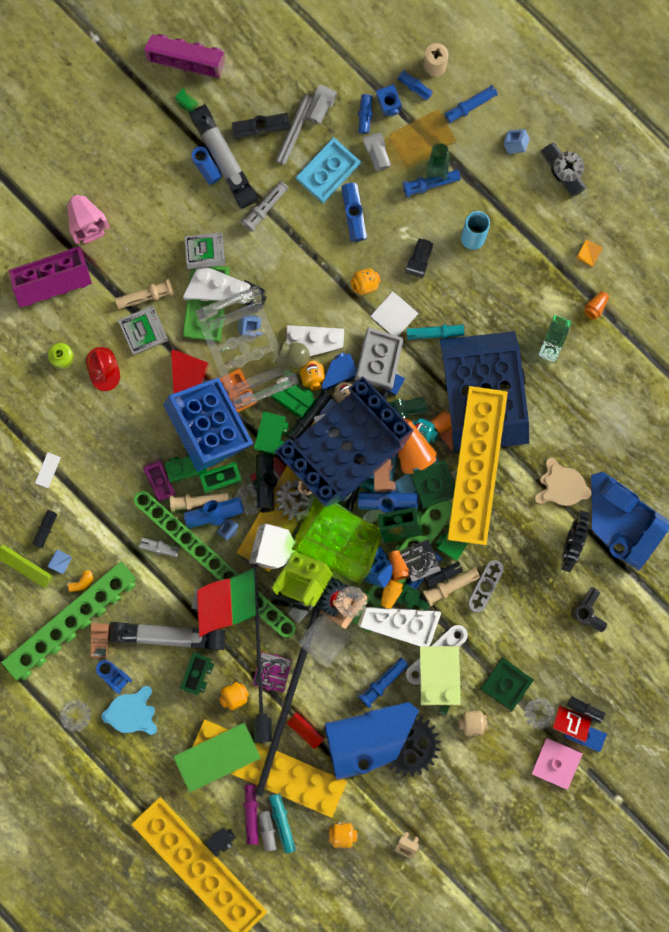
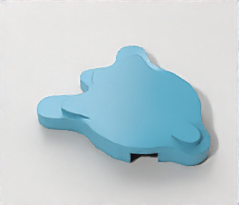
M144 686L135 694H125L115 698L109 708L102 713V720L123 733L141 730L151 735L155 734L157 726L152 722L155 708L146 705V701L152 694V689L149 686Z

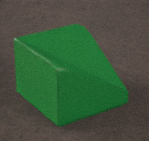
M184 87L175 96L176 104L187 112L195 109L199 104L186 93Z

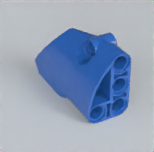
M605 472L592 474V530L610 548V552L614 557L621 558L639 571L669 531V520L643 503L634 492ZM622 544L625 549L623 551H618L615 549L614 545Z
M408 702L369 711L363 715L325 723L324 729L336 780L366 774L371 770L396 760L419 710ZM364 759L368 762L367 770L359 769L358 762Z

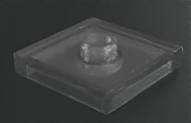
M321 613L298 644L324 668H328L351 638L325 614Z

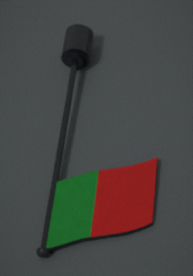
M253 564L251 566L252 569L244 573L210 583L198 589L197 608L199 638L213 630L238 624L255 615L259 714L252 718L253 742L260 743L272 741L271 717H267V713H263L257 568L259 567Z

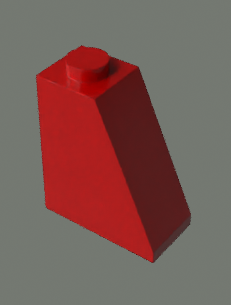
M172 349L173 394L202 384L208 371L209 363Z

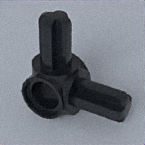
M591 587L583 601H579L571 609V617L574 621L580 622L584 626L590 625L602 633L607 628V623L595 616L594 609L592 608L600 595V591ZM581 608L585 611L582 619L578 615Z

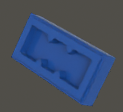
M589 727L586 742L564 734L563 737L600 752L607 734Z

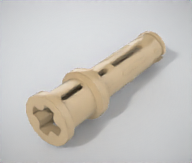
M167 279L164 283L151 284L147 289L115 298L120 310L147 300H159L160 297L169 294L172 296L174 292L170 280Z
M221 493L201 496L186 494L181 497H173L171 495V513H174L175 510L187 509V511H190L192 508L203 507L204 504L211 500H216L218 503L228 500V494Z
M474 567L444 584L438 583L436 587L428 591L424 590L422 593L431 607L434 602L442 598L446 599L449 596L448 594L480 579V576Z

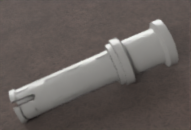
M279 181L258 206L251 208L250 214L241 220L242 224L248 230L254 232L258 223L261 220H265L266 213L289 189L288 186ZM275 193H277V195L270 201V203L267 204V202L272 198V196Z

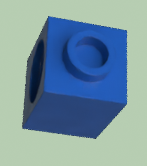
M394 84L376 91V98L383 116L388 115L392 117L401 111L402 104ZM391 99L394 101V104L389 106L384 101Z

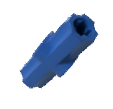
M347 183L341 186L350 240L351 242H360L366 240L367 235L357 183ZM351 209H356L359 211V214L357 216H351L349 214V211Z
M359 492L358 506L359 509L382 510L383 512L413 507L417 509L418 496L417 493ZM389 498L392 504L385 503L384 499Z
M240 497L220 503L216 500H211L204 504L203 508L184 513V519L188 529L208 523L212 526H218L225 521V518L244 513V507Z

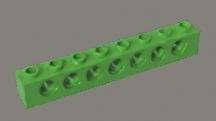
M446 500L428 507L425 513L421 511L419 513L421 524L428 527L429 534L427 536L407 538L403 544L399 542L394 551H399L400 554L409 552L410 550L407 545L412 541L417 544L429 541L431 545L451 516L452 502ZM431 511H438L440 518L432 520L429 515ZM415 551L414 555L408 554L403 557L408 561L419 557L420 554H417ZM421 558L407 563V568L409 569V565L419 562ZM407 578L399 580L398 582L404 583ZM374 585L370 591L365 590L363 594L368 598L352 619V623L358 626L363 607L367 604L372 605L374 608H386L380 605L382 599H377L374 596L376 589L384 590V588ZM360 627L362 630H364V631L367 632L368 634H369V632L371 631V630H368V629H365V628Z
M123 562L118 563L1 663L15 680L22 679L24 681L32 674L31 670L37 666L39 668L47 662L45 659L50 654L55 655L62 649L60 645L65 641L68 643L77 636L75 633L79 629H86L92 623L90 621L95 616L100 617L107 611L105 607L110 603L112 605L117 603L122 598L120 595L124 591H131L136 586V577ZM120 580V588L113 590L111 588L112 581ZM99 592L106 594L104 602L99 603L96 600ZM86 604L90 605L91 612L88 615H83L81 612L82 607ZM70 617L76 619V625L72 628H69L66 624L67 619ZM54 630L61 632L59 640L55 641L52 639V632ZM40 642H44L46 645V650L43 653L37 651V645ZM25 655L31 657V663L27 666L22 663V658Z

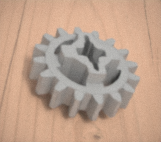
M297 479L293 483L287 481L285 485H282L279 488L281 491L276 493V496L280 498L275 501V503L280 504L277 510H283L282 516L284 517L287 514L289 521L295 517L296 522L301 518L306 520L308 518L307 515L311 516L314 513L312 510L317 508L314 502L318 500L317 497H313V493L309 495L301 493L298 489L299 483ZM296 489L295 492H287L288 490ZM298 509H306L305 511L297 512Z

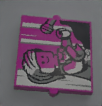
M261 652L262 687L266 688L267 691L274 690L284 693L292 660L279 657L278 654L271 655ZM256 670L253 682L255 686H258V670Z

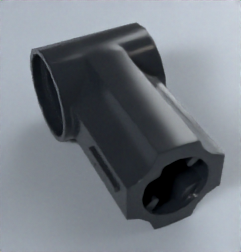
M418 238L405 273L423 279L434 243Z

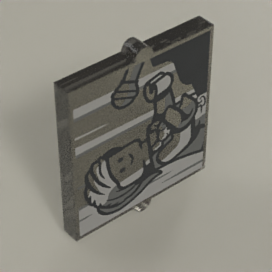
M429 539L418 544L413 543L411 547L399 551L409 569L408 575L412 583L423 578L428 579L430 575L441 571Z

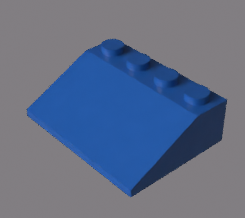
M219 377L169 395L163 404L197 472L214 466L253 445Z

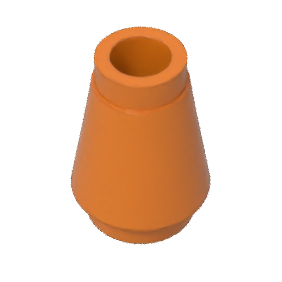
M600 291L585 305L584 313L593 320L601 317L609 295L604 291Z
M393 551L388 553L389 562L392 566L391 577H393L394 581L407 578L409 576V569L400 552Z

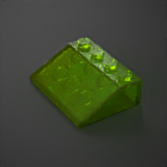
M315 496L291 549L324 562L329 569L361 584L371 570L382 535L379 527L335 504L325 507Z

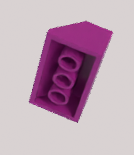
M157 34V36H150L144 49L148 62L220 79L225 52L220 48H206L200 43L190 44L186 43L183 39L175 38L173 40L163 34Z
M81 246L9 269L12 289L19 307L30 306L35 302L48 300L53 296L66 294L71 290L84 288L92 284Z

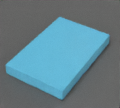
M333 137L295 179L324 204L357 169L361 161Z

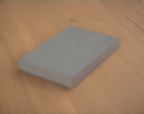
M367 327L354 380H359L363 376L371 385L391 391L404 338Z

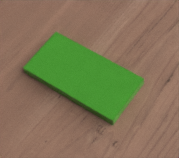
M208 267L229 276L230 267ZM197 268L191 269L190 282ZM197 299L187 300L182 337L185 339L221 343L226 302L214 300L201 301Z
M245 723L173 756L189 792L261 759Z

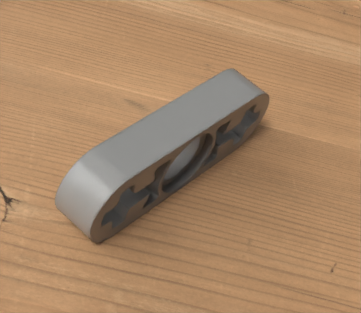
M493 560L486 565L468 601L471 611L481 612L486 607L503 573L501 562ZM497 564V569L500 571L499 573L495 572L492 577L496 578L495 582L490 578L484 577L485 574L490 575L491 569L489 567ZM483 581L490 582L491 590L488 592L482 591L480 584ZM476 592L487 595L486 599L482 597L480 601L482 607L475 609L472 600L476 601L479 595Z

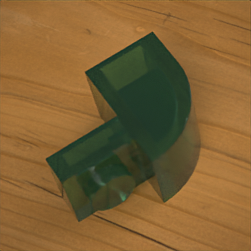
M553 315L538 353L539 357L556 363L572 321Z

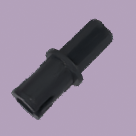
M47 510L41 525L38 526L39 529L32 542L33 545L44 548L43 546L49 533H52L51 529L57 518V513Z
M457 561L445 568L441 567L440 571L425 577L427 586L432 587L443 581L447 582L449 578L463 573L462 567H459L460 563Z
M571 696L567 702L568 707L581 713L583 717L587 716L597 721L599 724H601L606 715L605 712L591 706V703L587 704L574 696Z

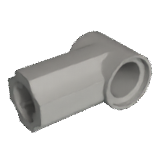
M320 84L315 92L314 101L307 112L306 119L320 125L328 108H331L337 92Z
M377 132L362 137L367 154L369 153L375 172L384 171L391 167L382 133Z

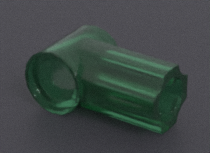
M425 397L388 402L405 419L428 413Z

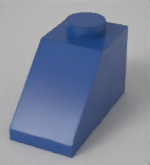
M341 353L334 357L335 360H332L322 384L323 391L334 388L343 381L348 382L355 379L357 369L350 353L346 355Z

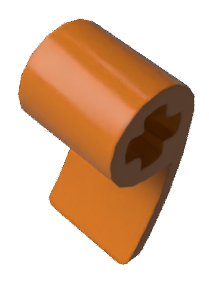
M443 410L430 422L435 425L436 431L439 432L438 435L446 445L453 450L451 419L449 413Z

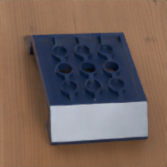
M515 331L439 340L452 427L453 453L460 452L467 403V396H464L461 392L464 386L480 388L481 385L488 384L491 389L501 391L500 383L507 382L510 385V390L507 391L500 447L529 444V417L520 348Z
M363 376L348 388L350 394L298 439L294 442L288 439L275 450V453L325 507L345 499L389 459L395 456L414 432V429ZM332 429L339 430V434L336 437H330L329 432ZM346 442L352 444L351 449L348 451L341 449V446ZM357 456H363L364 462L355 464L354 459Z

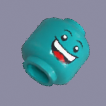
M423 418L413 421L414 426L429 444L437 440L439 432L436 431L435 425L432 422Z

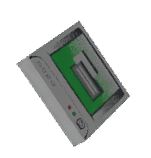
M222 233L185 236L187 269L225 265Z
M154 306L118 320L133 356L168 341Z

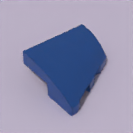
M378 545L367 556L370 563L357 575L361 581L385 588L391 578L392 566L382 547Z

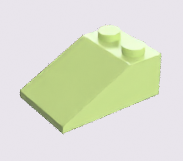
M420 646V705H461L459 646Z

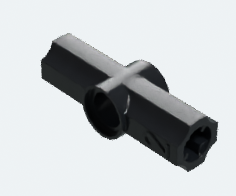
M288 113L270 116L258 115L254 119L232 122L235 139L252 136L264 137L269 133L291 130ZM259 123L266 124L263 129H257Z
M555 142L548 144L540 151L550 165L551 172L556 180L562 182L572 198L586 189L580 178L568 182L556 175L554 162L562 152ZM566 162L563 171L569 168L573 170V163Z
M269 453L256 455V479L253 481V488L257 493V510L261 513L273 512L274 487L277 485V478L273 474V456Z

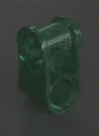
M439 143L432 148L427 164L426 176L428 179L441 177L443 180H447L450 166L449 149L447 145Z

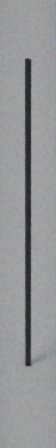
M382 390L381 395L386 401L389 391ZM360 486L352 492L347 500L345 509L351 513ZM336 558V560L334 561V563L332 564V566L329 568L332 573H333V570H334V567H335L337 558ZM316 605L310 617L255 795L260 797L264 793L321 612Z

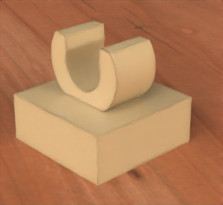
M406 832L400 838L394 851L412 859L419 847V844H417L418 837L411 841L407 838L409 833Z

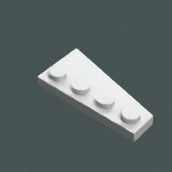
M364 607L358 626L418 646H430L441 612Z

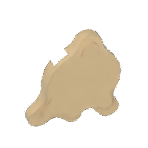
M549 458L546 461L547 473L540 478V482L546 486V489L535 496L537 504L554 502L561 506H571L591 496V490L586 486L579 472L571 468L562 467L554 458Z

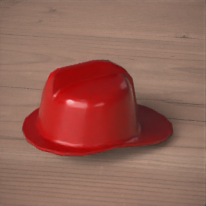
M96 347L92 349L86 358V367L91 382L98 390L111 391L116 388L121 378L116 357L109 348Z

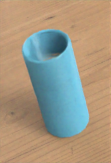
M474 211L466 217L461 241L468 249H478L485 242L490 227V219L484 212ZM470 228H476L480 230L481 233H474L470 230Z

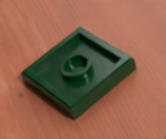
M446 460L431 464L423 470L418 469L413 471L414 473L409 474L422 509L453 498L455 483Z
M502 657L480 690L512 712L534 679Z

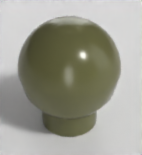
M283 342L278 351V356L284 358L286 364L291 368L297 369L304 367L308 363L310 353L303 343L293 342L288 344Z

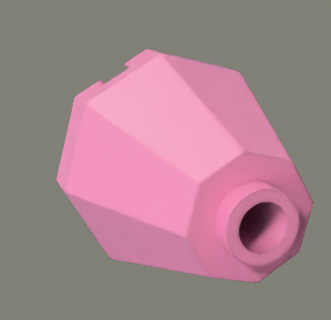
M75 195L70 199L67 204L69 230L75 243L80 244L79 240H83L84 243H90L103 237L105 234L104 229L107 228L108 230L110 228L105 215L85 196Z

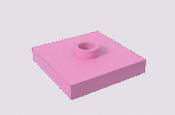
M546 738L531 774L568 790L582 753Z

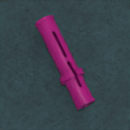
M256 784L244 785L245 803H243V807H245L247 845L259 844L257 806L259 805L255 795Z

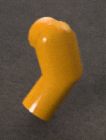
M86 570L82 573L79 582L68 583L69 593L86 591L93 582L92 572Z

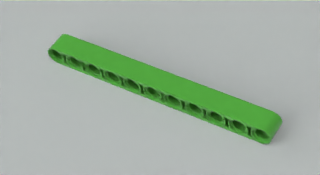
M141 491L135 495V505L219 581L224 580V575L228 572H232L234 576L239 575L149 493ZM147 496L148 503L144 506L139 505V498ZM155 509H161L163 511V514L160 518L153 517V511ZM171 521L177 523V528L174 531L167 530V524ZM184 534L191 535L190 543L183 544L181 537ZM198 547L205 548L206 553L204 556H196L195 551ZM214 559L220 561V567L216 570H212L209 566L210 562ZM258 592V598L263 600V606L259 608V616L285 638L293 636L296 629L294 623ZM269 611L277 612L278 618L275 621L267 619ZM290 624L292 626L291 633H282V625Z

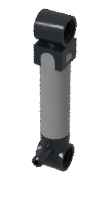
M203 104L188 112L241 210L257 202L258 198L234 158L207 105Z
M110 622L108 641L224 650L226 631L213 630L199 638L198 628Z

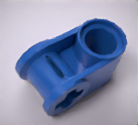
M102 660L96 666L97 674L119 695L122 693L121 690L125 685L133 681L123 670L119 669L109 660ZM103 663L110 665L111 670L108 674H103L100 670Z

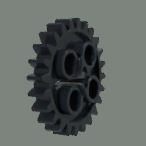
M580 510L567 533L568 536H566L563 545L564 552L561 570L570 573L573 566L578 562L588 536L587 529L590 515L588 512Z
M422 715L418 720L415 718L412 725L413 734L407 737L406 740H413V746L421 751L423 756H419L411 748L406 750V744L404 743L397 759L390 762L389 769L391 770L396 767V774L402 770L403 776L410 772L411 776L414 777L415 771L422 775L421 769L424 768L426 771H429L427 765H435L432 758H439L435 754V751H441L440 748L436 747V744L441 743V741L435 740L439 733L432 732L435 726H428L430 720L422 722ZM420 738L428 740L427 748L420 749L418 747ZM409 753L416 755V761L413 764H408L405 760L406 755Z

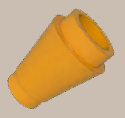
M390 579L383 590L380 605L391 609L403 591V584Z

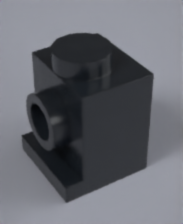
M224 827L205 842L215 857H218L220 855L219 850H222V852L228 850L233 846L231 842L237 837L231 828L227 829Z

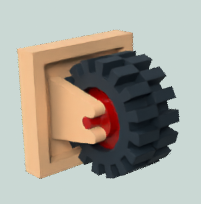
M331 578L315 605L321 610L320 613L346 629L368 597L342 580Z

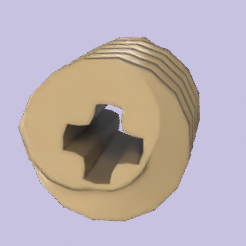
M434 43L425 50L423 65L425 70L433 77L441 76L446 71L449 54L445 46Z

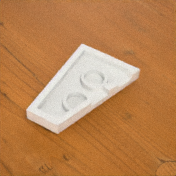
M202 267L196 269L183 298L185 300L197 299L201 301L214 300L243 303L250 285L211 268Z
M287 325L286 343H303L308 348L310 357L343 349L344 329Z

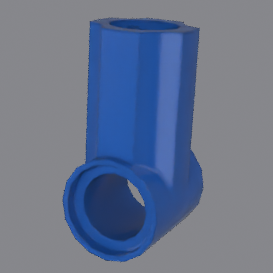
M197 147L193 150V164L198 168L208 185L219 181L223 176L210 158L208 151L203 147ZM197 154L205 155L203 161H198L195 157Z

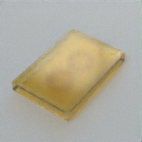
M439 109L389 134L406 168L436 154L457 141Z

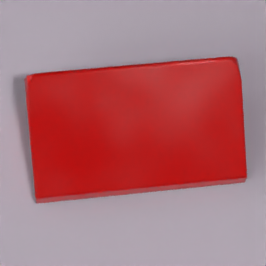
M295 713L287 722L314 749L324 740V737L298 713Z

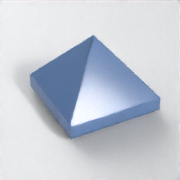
M226 518L216 533L229 540L236 535L238 524Z

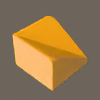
M586 239L576 259L593 267L603 248Z

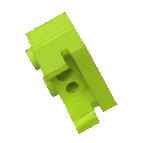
M293 552V555H291L287 562L288 564L285 565L286 567L283 568L274 583L272 590L277 595L280 591L282 595L303 602L305 606L310 605L314 607L333 573L326 563Z

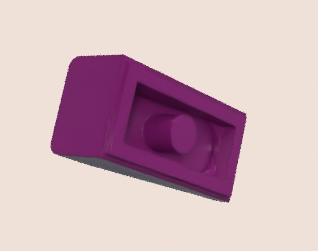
M160 458L143 465L145 474L158 502L170 498L171 495H176Z

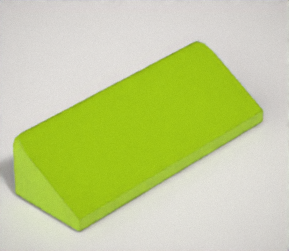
M1 545L0 560L43 588L48 586L53 575L7 546Z

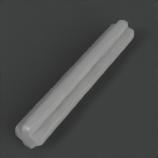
M309 95L303 97L290 126L291 130L288 131L278 153L276 162L279 164H286L303 126L307 112L313 103V98Z

